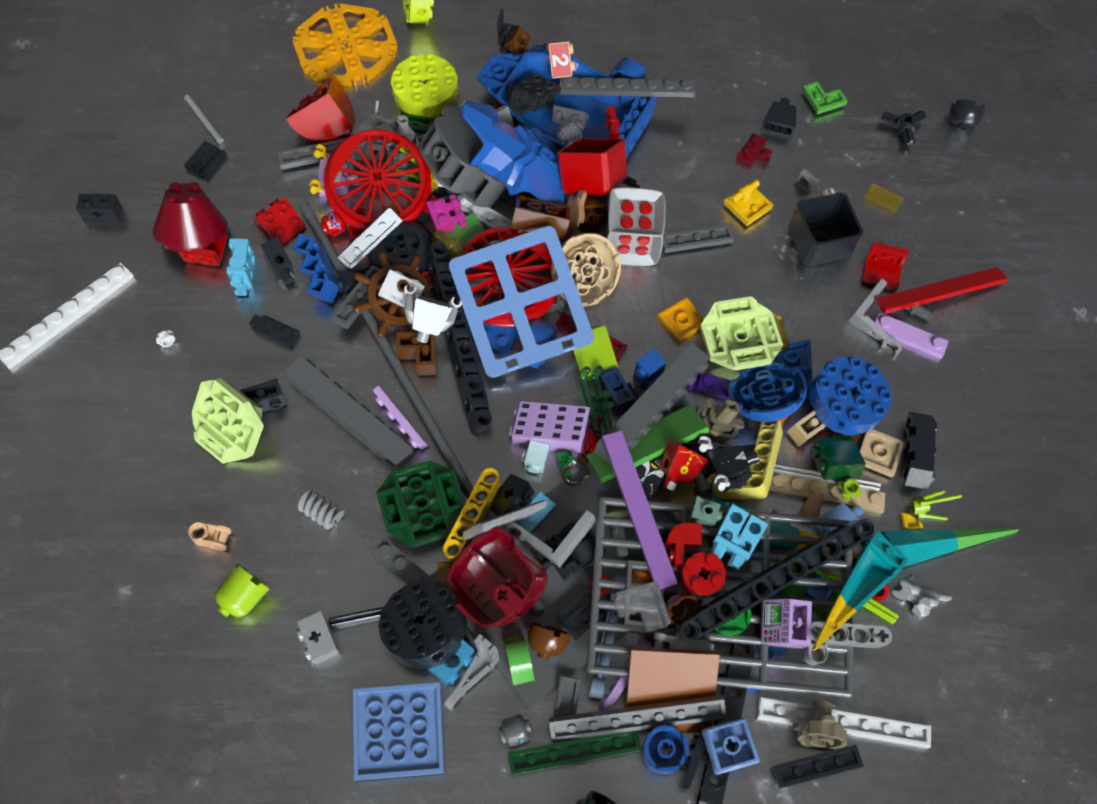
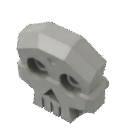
M370 113L357 122L351 132L352 135L369 129H384L401 134L416 145V134L408 125V117L404 115L399 116L398 119L393 118L389 120ZM371 140L373 152L377 154L374 157L378 168L383 140ZM386 141L381 168L397 147L396 144ZM362 142L358 147L374 169L369 142ZM355 149L350 157L369 169ZM399 150L386 169L406 156ZM408 162L399 166L398 169L403 168L407 170L409 167Z

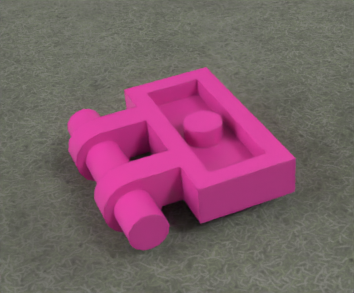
M454 194L449 196L450 203H445L444 198L427 202V209L437 235L455 231V224H459L460 228L467 226L466 216L460 208V201ZM454 210L455 216L451 217L449 211Z

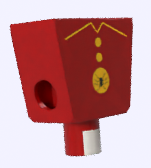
M670 439L659 466V470L668 475L663 486L674 491L678 481L690 485L708 459Z

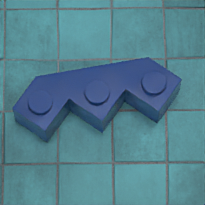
M299 233L292 250L304 258L299 271L312 279L307 292L318 300L333 304L340 287L326 248L314 237Z

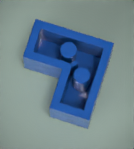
M654 348L636 361L633 374L635 384L638 387H642L645 392L663 374L667 362Z

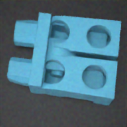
M230 239L229 247L233 256L229 260L230 267L227 266L226 272L230 278L231 286L235 288V295L246 296L248 288H253L252 280L256 257L249 239Z
M732 504L728 508L711 543L713 546L710 553L716 554L719 559L722 558L724 552L731 555V558L727 565L738 570L743 563L749 560L768 524L753 515L746 520L749 513Z

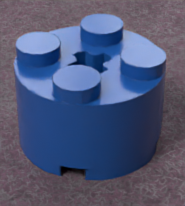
M624 57L616 64L609 76L626 79H646V69L644 65Z
M663 725L656 727L647 735L642 744L641 753L643 761L650 771L660 775H668L677 771L685 763L689 753V746L686 737L672 726ZM663 745L665 746V749H669V752L666 755L664 754V752L660 751Z

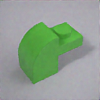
M519 634L502 638L513 685L534 681L531 658L524 635Z

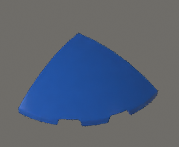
M803 340L787 345V349L778 353L772 362L783 363L784 367L791 369L795 367L801 371L806 378V397H808L810 385L813 381L811 340Z

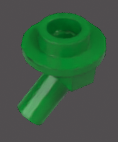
M561 450V452L556 453L561 472L567 464L575 460L569 451ZM569 469L566 472L567 478L572 476Z

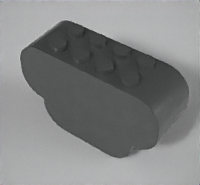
M444 107L418 146L421 156L437 181L447 190L462 194L467 201L478 207H492L506 188V185L494 176L489 175L478 166L470 165L471 160L480 150L483 142L462 117L461 108Z

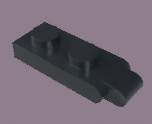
M254 315L249 322V325L254 328V332L290 349L300 336L299 330L266 315L262 317Z
M702 730L697 735H693L690 742V747L693 749L682 765L685 768L680 784L682 791H687L690 788L706 745Z

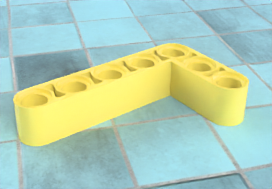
M780 420L761 422L754 449L760 462L750 465L752 477L749 478L741 489H730L726 492L720 491L718 489L719 484H714L717 477L716 474L713 473L709 476L708 483L712 484V494L715 498L762 500L767 497L783 434Z

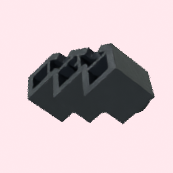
M909 411L904 427L908 435L903 450L906 463L901 478L905 486L929 490L930 484H933L935 480L934 462L937 423L932 415Z

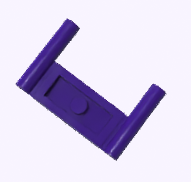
M706 372L703 374L698 373L696 381L692 386L688 385L687 388L728 400V388L732 380Z

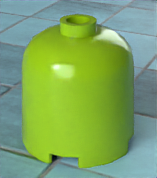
M237 563L217 588L215 600L220 606L218 610L226 617L230 614L235 617H243L253 609L270 589L255 575L253 577L247 572L246 568Z

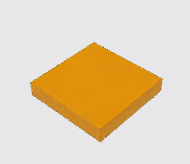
M687 297L657 314L658 320L678 344L700 332V326L704 321V317Z

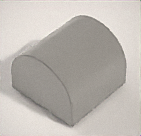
M803 169L799 173L795 184L806 193H809L817 185L819 179L807 169Z

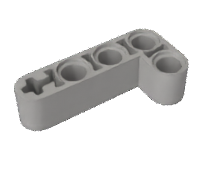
M812 622L811 628H816L818 633H820L825 622ZM844 623L837 630L840 633L839 639H836L832 634L816 649L819 653L818 660H815L811 654L812 647L817 639L811 634V645L803 649V659L808 665L812 666L823 663L828 658V645L880 648L891 642L892 634L884 626ZM854 631H858L860 633V641H858L854 637ZM877 634L879 637H881V640L880 638L876 637L870 638V636Z

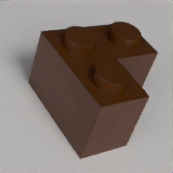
M418 331L396 332V350L399 360L416 359L418 376L437 375L435 335L430 334L427 343H422L416 340Z

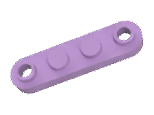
M645 639L644 642L639 641L636 647L651 648L652 643ZM630 658L623 665L624 668H629ZM616 676L610 686L613 688L611 694H605L599 703L602 706L600 711L613 708L628 684V677L621 676L620 678Z

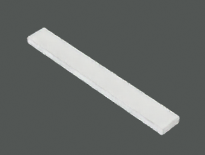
M760 696L758 697L757 719L787 725L805 723L812 719V705ZM832 709V716L835 718L834 722L844 726V730H847V735L927 749L931 748V725Z

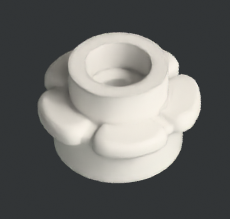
M171 330L160 331L156 338L157 344L163 347L171 346L175 341V337L172 335L173 332Z

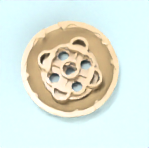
M594 233L577 234L561 244L571 274L573 275L575 272L573 280L579 296L586 295L592 287L598 286L600 288L599 294L594 298L584 299L580 296L583 307L598 304L600 300L609 296L615 289L621 273V261L614 245L605 237ZM579 254V260L576 261L575 258ZM592 257H594L595 259L594 264H590V259ZM552 261L551 277L554 281H557L558 275ZM559 294L562 298L566 300L564 294Z

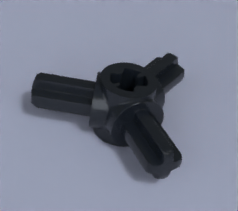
M920 110L914 114L904 113L899 117L885 111L881 120L896 125V132L904 137L907 146L915 144L913 134L917 123L926 118V112Z

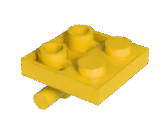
M757 179L739 188L735 193L724 199L723 202L746 226L773 208V204L756 189L760 185Z

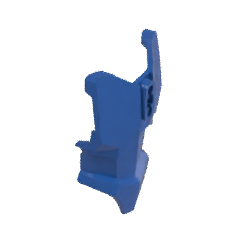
M465 100L461 105L462 117L483 142L482 147L471 160L470 165L478 166L489 175L504 183L509 191V195L525 191L532 193L539 200L564 205V193L561 190L557 155L560 149L537 127L528 125L522 127L518 125L514 128L499 120L498 112L491 105Z

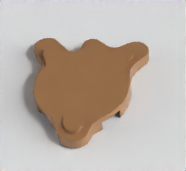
M579 190L576 196H569L567 204L564 203L565 206L570 207V222L566 233L567 239L579 234L580 230H577L579 224H584V203L587 197V192L584 190Z

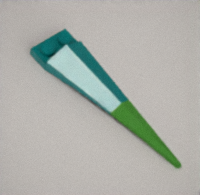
M1019 529L884 530L880 533L908 559L903 567L905 568L966 547L1016 533ZM871 536L862 541L863 546L866 545Z

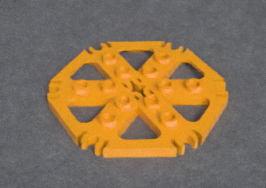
M339 3L338 8L337 4H334V9H329L326 6L325 11L323 7L297 27V30H295L297 37L293 36V45L302 71L305 75L310 73V77L314 81L326 82L335 76L339 83L344 86L352 87L351 81H353L354 86H357V80H361L365 84V78L368 82L394 61L396 57L395 52L398 51V45L387 17L385 18L384 14L379 17V11H375L373 8ZM349 11L364 14L365 17L348 29L343 14ZM320 18H326L332 33L313 31L309 27ZM381 27L384 28L387 35L386 41L366 39ZM302 47L324 50L313 59L308 60L305 58ZM359 55L381 59L371 68L366 69L362 66ZM342 59L346 74L326 73L327 70Z

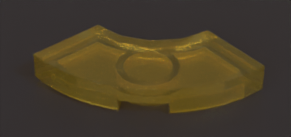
M442 230L436 231L430 239L432 243L435 241L443 242L447 246L450 258L458 257L464 253L457 237L448 238Z

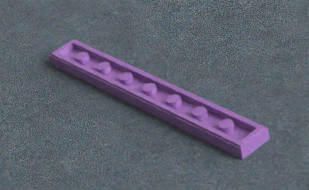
M622 431L604 435L602 440L655 589L660 591L677 586L676 577Z

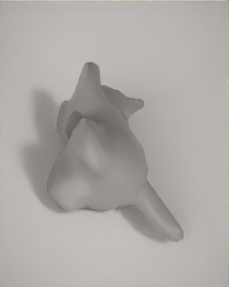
M913 574L899 579V588L892 590V594L896 598L913 603L912 612L920 617L928 616L930 610L939 605V601L946 602L952 600L950 595L939 594L932 588L916 583Z

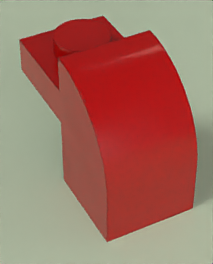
M682 523L674 527L669 533L664 546L673 547L669 550V561L672 562V568H681L684 565V548L698 549L701 546L702 524Z

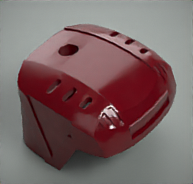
M500 527L488 530L472 541L455 560L447 577L450 587L457 596L456 607L475 624L483 628L505 626L521 618L540 599L548 580L544 566L520 541L521 539L509 530ZM475 584L476 587L471 591V587ZM483 592V596L478 601L477 597ZM491 601V604L485 609V605Z

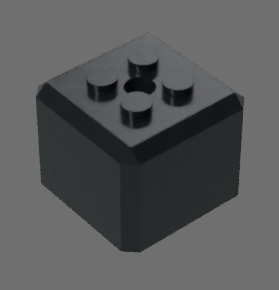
M842 192L799 201L788 226L802 263L808 267L850 258L864 232L848 196ZM819 238L824 242L819 243L816 241V239Z

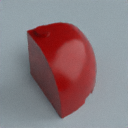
M335 76L318 86L317 90L313 92L314 95L310 96L308 94L299 102L300 105L297 107V110L295 108L292 109L286 118L287 122L296 132L315 141H328L342 134L347 135L352 132L355 123V114L351 102Z

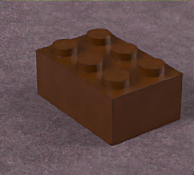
M517 194L511 228L517 232H532L546 226H551L556 230L559 240H565L570 222L569 206Z

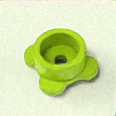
M849 479L846 482L841 481L838 485L843 492L842 497L846 500L854 496L860 497L862 494L860 485L855 479Z

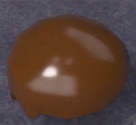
M676 593L666 603V618L669 622L676 625L678 621L699 609V603L696 598L687 593Z

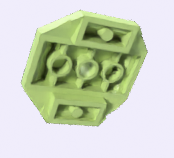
M221 378L202 381L192 409V420L196 430L194 432L195 441L222 464L249 458L255 452L264 427L261 422L263 409L234 385L225 382Z

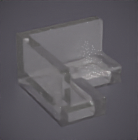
M657 581L617 592L613 596L619 618L640 612L646 633L665 628L671 624Z

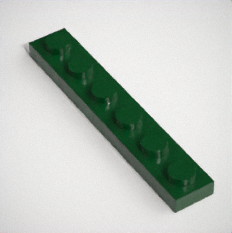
M637 730L591 736L508 752L511 776L640 752L642 749Z

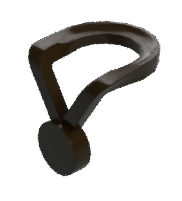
M580 453L577 459L563 468L562 479L568 485L578 486L591 476L587 467L589 461L583 453ZM577 463H582L586 473L576 481L568 479L566 476L567 470Z

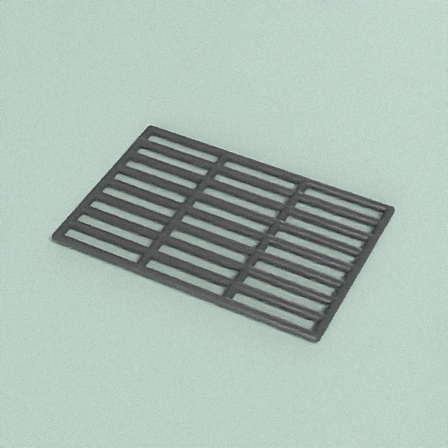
M601 496L598 501L586 671L593 674L628 677L629 668L595 665L596 652L630 655L631 647L636 646L597 643L598 630L647 635L663 633L669 636H677L675 635L674 628L663 627V629L598 621L599 608L625 611V602L600 600L601 587L626 589L627 582L601 578L602 566L627 568L628 560L603 558L604 545L641 549L638 540L604 537L605 525L634 527L631 519L606 517V505L626 507L623 498ZM648 501L650 509L680 512V524L688 523L692 505ZM728 508L719 509L723 511L722 516H725ZM705 509L707 514H711V510ZM744 510L749 513L746 519L753 515L768 524L760 538L762 540V552H752L749 560L761 561L762 572L770 567V562H779L790 556L770 553V541L809 545L819 539L818 537L770 533L771 521L837 528L850 521ZM655 522L658 530L672 531L674 527L679 525L676 523ZM702 526V535L715 536L719 528ZM665 547L666 552H669L673 547ZM712 547L684 548V563L687 560V554L710 553ZM852 549L844 553V560L833 559L821 566L844 569V581L803 577L792 585L842 589L853 568ZM724 552L722 557L731 558V555ZM632 566V569L649 571L648 567ZM672 568L673 572L677 573L678 584L677 586L665 589V593H685L679 583L681 568ZM725 570L726 578L748 580L759 574L756 572ZM631 581V590L660 593V591H656L653 583ZM719 590L709 598H715L718 595L726 593L728 591ZM772 595L765 599L812 601V608L832 609L835 601L777 595ZM760 602V615L751 614L750 622L760 624V637L739 634L727 636L718 632H709L697 638L699 640L760 645L759 658L720 655L719 663L759 667V680L718 676L717 685L845 698L853 696V647L828 645V652L844 653V666L824 664L812 666L803 662L768 659V646L793 647L761 644L762 602ZM630 603V611L659 614V605ZM853 615L845 623L853 624ZM684 629V634L688 636L690 630ZM768 668L844 675V688L768 681Z

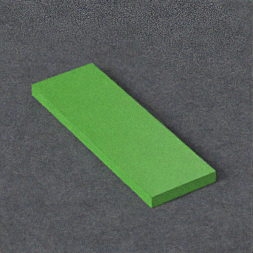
M690 404L660 419L657 424L652 423L648 434L645 437L641 435L637 446L633 450L629 449L633 463L637 467L664 454L670 439L683 445L709 432V428ZM595 452L586 455L602 484L615 478L612 466Z

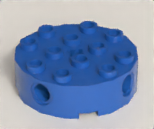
M838 357L827 362L819 371L810 385L808 397L810 404H812L813 409L816 411L815 415L821 423L832 431L845 435H857L858 433L874 429L891 407L892 393L887 379L876 366L858 357Z

